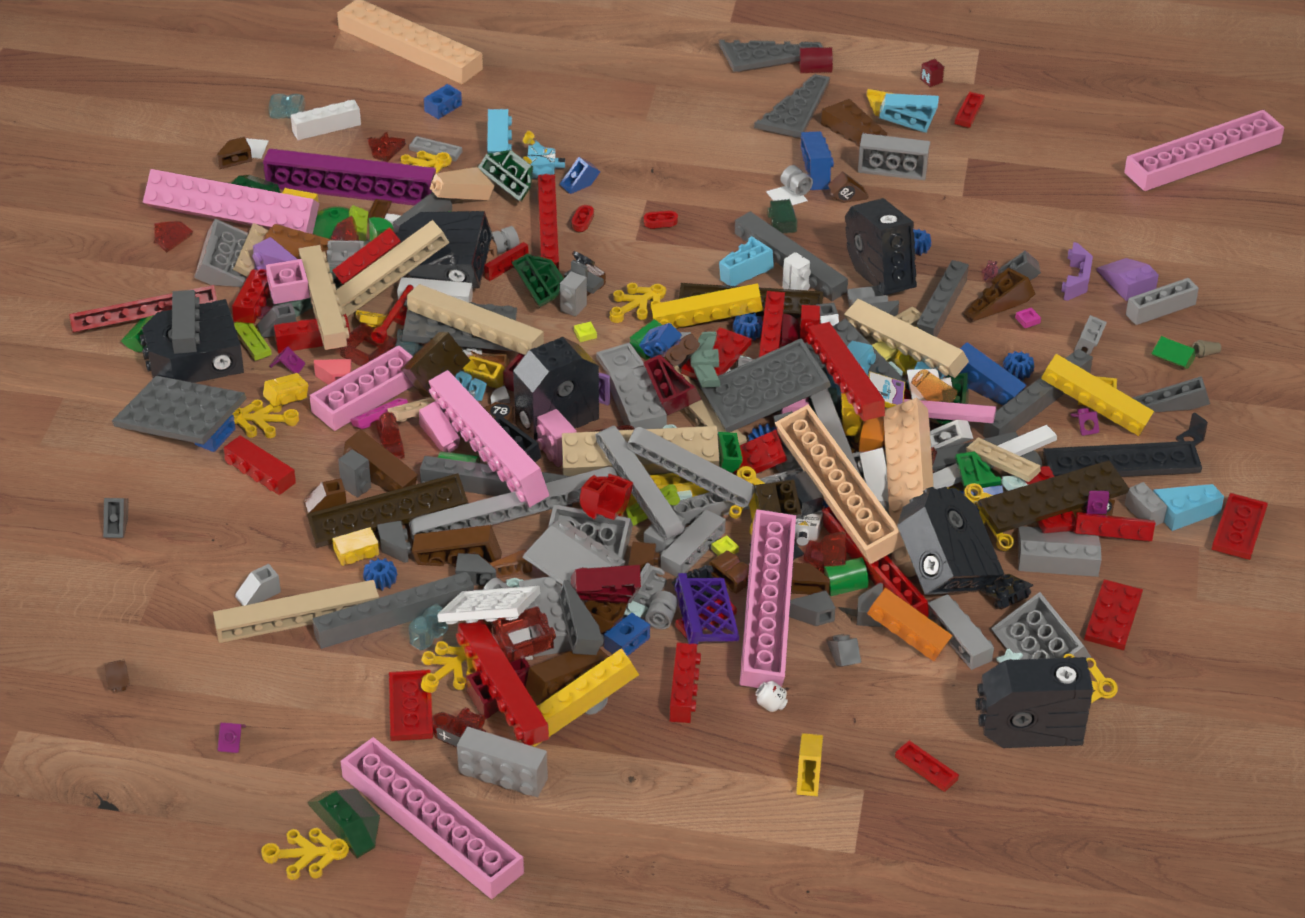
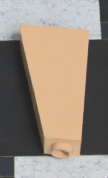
M477 167L435 173L430 189L438 198L489 200L494 188L493 183Z

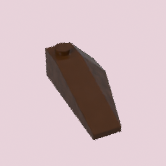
M1008 267L992 280L993 284L990 288H985L982 291V297L975 299L963 314L967 318L976 321L1028 302L1036 293L1028 277Z
M588 601L584 605L598 624L600 633L622 621L628 603Z

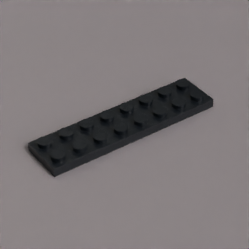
M1194 441L1043 448L1045 465L1050 467L1054 477L1108 460L1121 477L1201 473L1202 465Z

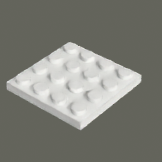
M540 586L462 591L437 614L438 621L446 622V624H455L462 620H466V623L477 622L478 619H485L488 622L504 617L506 620L517 619L541 594Z

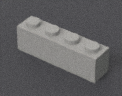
M1189 278L1133 296L1128 299L1126 315L1135 325L1196 305L1199 288Z
M707 509L701 515H698L694 522L687 526L678 538H675L667 549L662 551L660 555L661 569L675 577L678 576V573H687L711 548V544L724 535L726 519Z
M947 594L928 602L927 618L953 635L948 643L971 670L992 661L994 651L992 642L985 638L980 628L972 623L969 616L959 608L956 601H953Z

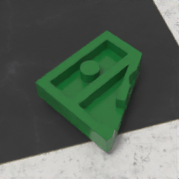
M975 451L956 454L955 460L964 489L972 483L979 484L982 488L1001 485V478L999 476L996 477L990 471L991 468L981 460V457Z

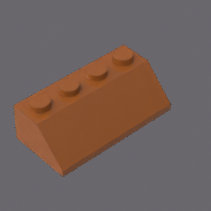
M274 224L265 236V239L271 237L297 259H300L299 248L320 245L322 252L325 251L327 259L328 240L335 241L278 224Z

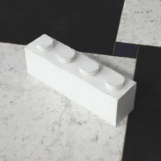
M348 100L292 114V131L296 139L301 140L361 125L360 108L355 100Z
M402 277L397 290L398 299L408 285H412L415 288L419 284L468 303L472 302L473 298L472 283Z

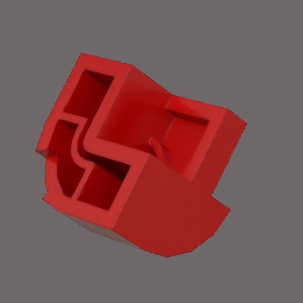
M609 473L608 477L591 476L581 488L580 504L583 511L594 520L598 515L615 520L617 516H622L631 496L633 482Z

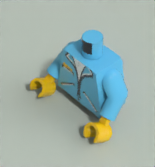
M531 131L525 133L523 142L531 145L528 147V157L524 156L523 159L533 166L532 179L538 178V175L555 174V168H565V158H556L555 149L543 147L538 141H534V134Z

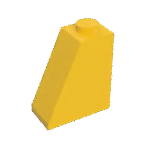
M802 733L797 795L818 796L823 735Z

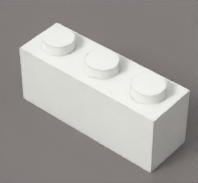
M883 448L860 453L861 460L858 461L860 472H864L865 477L862 479L878 501L889 502L886 454Z

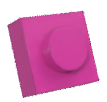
M1032 307L1016 312L1015 318L1024 328L1040 324L1041 317Z

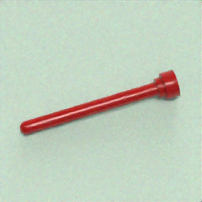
M412 285L406 287L383 324L373 330L371 338L374 342L383 343L385 341L387 329L406 302L407 295L414 289Z

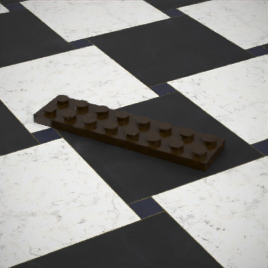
M681 283L679 299L742 286ZM759 287L763 311L750 314L756 313L757 316L764 317L767 291L785 292L784 314L801 319L802 305L823 304L824 291Z
M1108 460L980 499L977 506L996 534L1086 507L1090 491H1109V499L1128 494L1130 488Z
M459 473L312 512L307 514L316 548L333 544L332 538L371 527L373 533L378 532L377 524L401 521L402 525L410 523L414 518L469 503Z

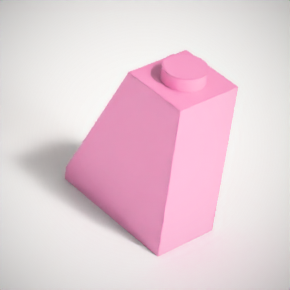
M435 401L419 410L420 426L440 451L452 452L459 445L460 437L437 402Z

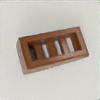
M526 549L490 563L496 569V578L533 571L532 563L523 558V555L527 552Z

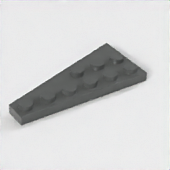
M719 40V46L733 72L799 61L800 48L823 47L821 42L790 44V41H784V44H775V41L750 40L748 43H741L740 40H734V43H726L725 40Z
M817 74L811 76L803 83L800 89L796 88L791 96L788 95L775 105L770 113L764 114L763 119L754 122V128L801 138V132L806 131L830 83V77Z

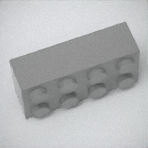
M862 133L858 173L925 181L930 141Z
M645 367L610 373V392L626 430H634L636 427L663 429L667 425V414Z
M551 576L519 581V587L540 586L541 594L523 612L524 617H527L534 657L572 651L558 595L561 583Z
M470 727L466 728L457 744L459 773L467 777H474L484 782L493 783L534 797L539 796L548 779L547 751Z

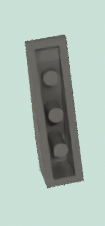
M1202 376L1132 397L1154 412L1192 410L1210 404Z
M564 580L558 595L573 654L597 655L599 648L603 645V635H601L598 624L570 582Z

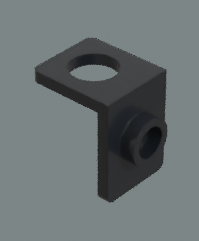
M1192 413L1189 430L1177 436L1176 440L1178 442L1185 441L1184 437H1192L1195 446L1205 439L1208 422L1197 413Z

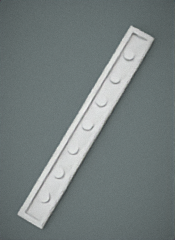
M1045 425L1000 444L998 447L1021 456L1056 441L1057 435ZM986 463L990 468L995 467L993 465ZM957 464L933 473L935 489L949 487L961 482Z

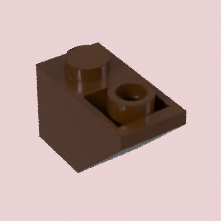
M341 478L321 482L304 500L308 514L347 503L346 491Z

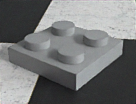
M630 342L596 352L597 360L609 376L613 372L645 367L642 359Z

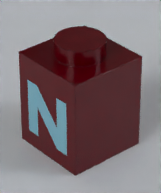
M936 59L922 63L920 80L929 87L943 83L945 66Z

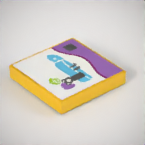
M869 371L867 376L884 398L885 408H891L903 403L905 382Z

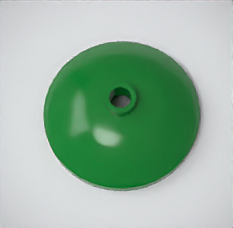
M332 206L317 212L313 235L335 241H346L350 208Z

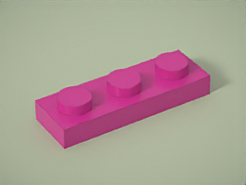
M397 398L350 419L352 426L365 429L370 427L374 421L386 420L388 408L407 404V399Z

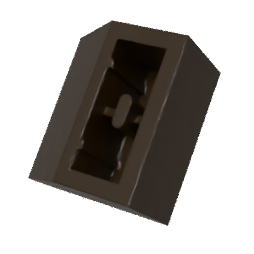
M794 480L755 485L754 497L757 510L796 515V519L802 515Z

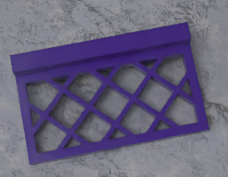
M678 573L675 591L688 643L697 644L698 646L699 641H739L740 636L724 578H687L686 573ZM691 585H697L701 589L699 591H696L691 587ZM720 585V590L716 591L710 586ZM705 591H707L708 593L712 594L713 596L709 599L708 597L704 596L702 593L705 592ZM698 598L705 602V604L701 606L695 600ZM718 598L721 601H723L724 604L721 606L714 602V600ZM710 605L717 611L712 613L706 608ZM703 613L709 618L705 621L698 615ZM722 613L726 615L728 619L725 621L722 618L718 617V615ZM714 620L721 626L716 628L710 622ZM707 628L713 633L703 634L702 630ZM727 628L732 634H726L722 630Z

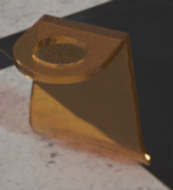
M472 350L470 351L474 357L495 363L504 362L505 369L509 365V359L506 354H477Z
M925 369L919 371L911 381V384L919 390L926 401L952 403L957 395V390ZM921 374H923L922 377H921L919 380L916 381V379H917Z

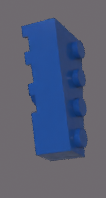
M821 131L801 132V151L803 161H805V170L813 179L810 190L830 189L828 184L831 180V167H834V160L831 157L828 144H826V138L823 137Z
M968 342L960 348L964 351L969 361L960 372L968 373V389L1003 406L1025 389V383Z

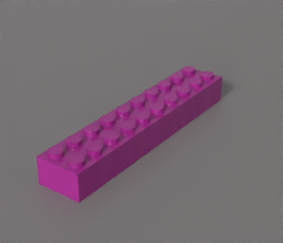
M270 148L263 160L265 180L278 184L280 190L287 188L321 195L371 201L381 199L392 201V203L413 206L433 192L430 186L436 173V168Z

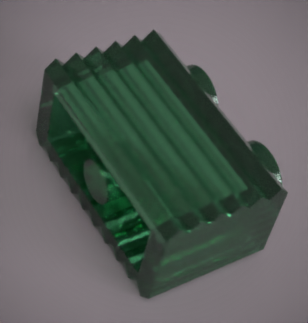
M771 200L770 207L767 208L768 218H771V226L781 233L797 232V218L791 200Z

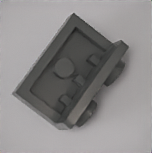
M876 286L847 290L849 307L857 299L866 303L888 301V295L884 296L876 289Z

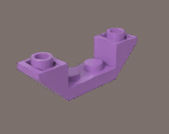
M1076 242L1073 243V249H1069L1067 259L1071 260L1070 267L1080 268L1081 273H1079V277L1068 275L1067 282H1063L1061 292L1065 293L1064 300L1067 301L1087 292L1093 256Z

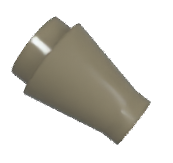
M1198 340L1192 346L1195 349V356L1199 358L1221 352V344L1219 342Z

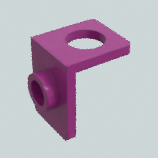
M287 347L269 365L272 368L281 361L294 374H299L305 366V362Z
M1081 408L1077 409L1078 412L1071 413L1072 417H1078L1082 436L1099 433L1097 411ZM1088 419L1094 423L1093 429L1089 431L1084 427V423Z
M1090 491L1086 513L1106 514L1109 491Z
M220 722L218 751L238 753L242 727L246 728V724Z

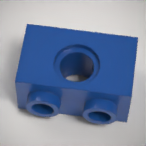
M671 323L650 329L639 346L646 355L652 358L661 355L671 348L681 338L682 334Z
M633 612L630 613L627 617H623L622 621L605 632L604 648L612 654L622 648L624 653L629 656L650 639V624Z

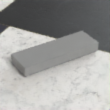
M418 136L409 145V150L414 152L425 151L433 155L446 152L450 155L452 161L455 162L462 153V147Z

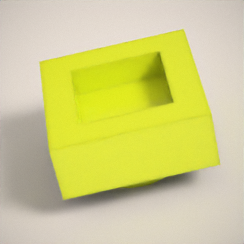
M591 322L574 325V332L579 342L597 338V332Z
M726 535L712 543L711 550L718 556L725 551L736 554L739 552V546Z

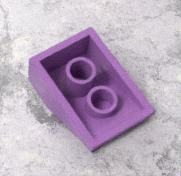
M271 237L253 245L254 270H266V265L298 260Z
M1124 258L1097 267V272L1125 301H1128L1133 296L1154 290L1157 287L1159 274L1149 264Z

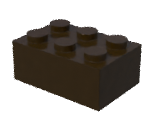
M438 332L401 370L422 397L432 398L429 389H431L429 380L447 370L455 376L471 360L449 332Z

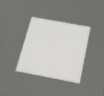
M246 138L251 148L252 158L261 159L269 140Z
M786 186L766 191L780 209L808 201L804 196H798Z

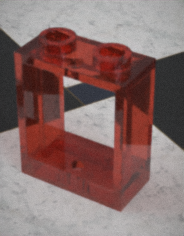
M361 323L349 333V338L346 339L347 346L340 347V356L345 359H351V362L363 366L397 347V339L387 335L383 343H376L371 338V333L375 328ZM363 341L378 347L370 355L356 349Z
M538 606L524 610L514 620H506L504 617L492 621V635L509 662L554 648V639H556L554 628L549 627L546 614L542 613ZM536 625L541 636L516 644L512 643L508 635L509 633Z

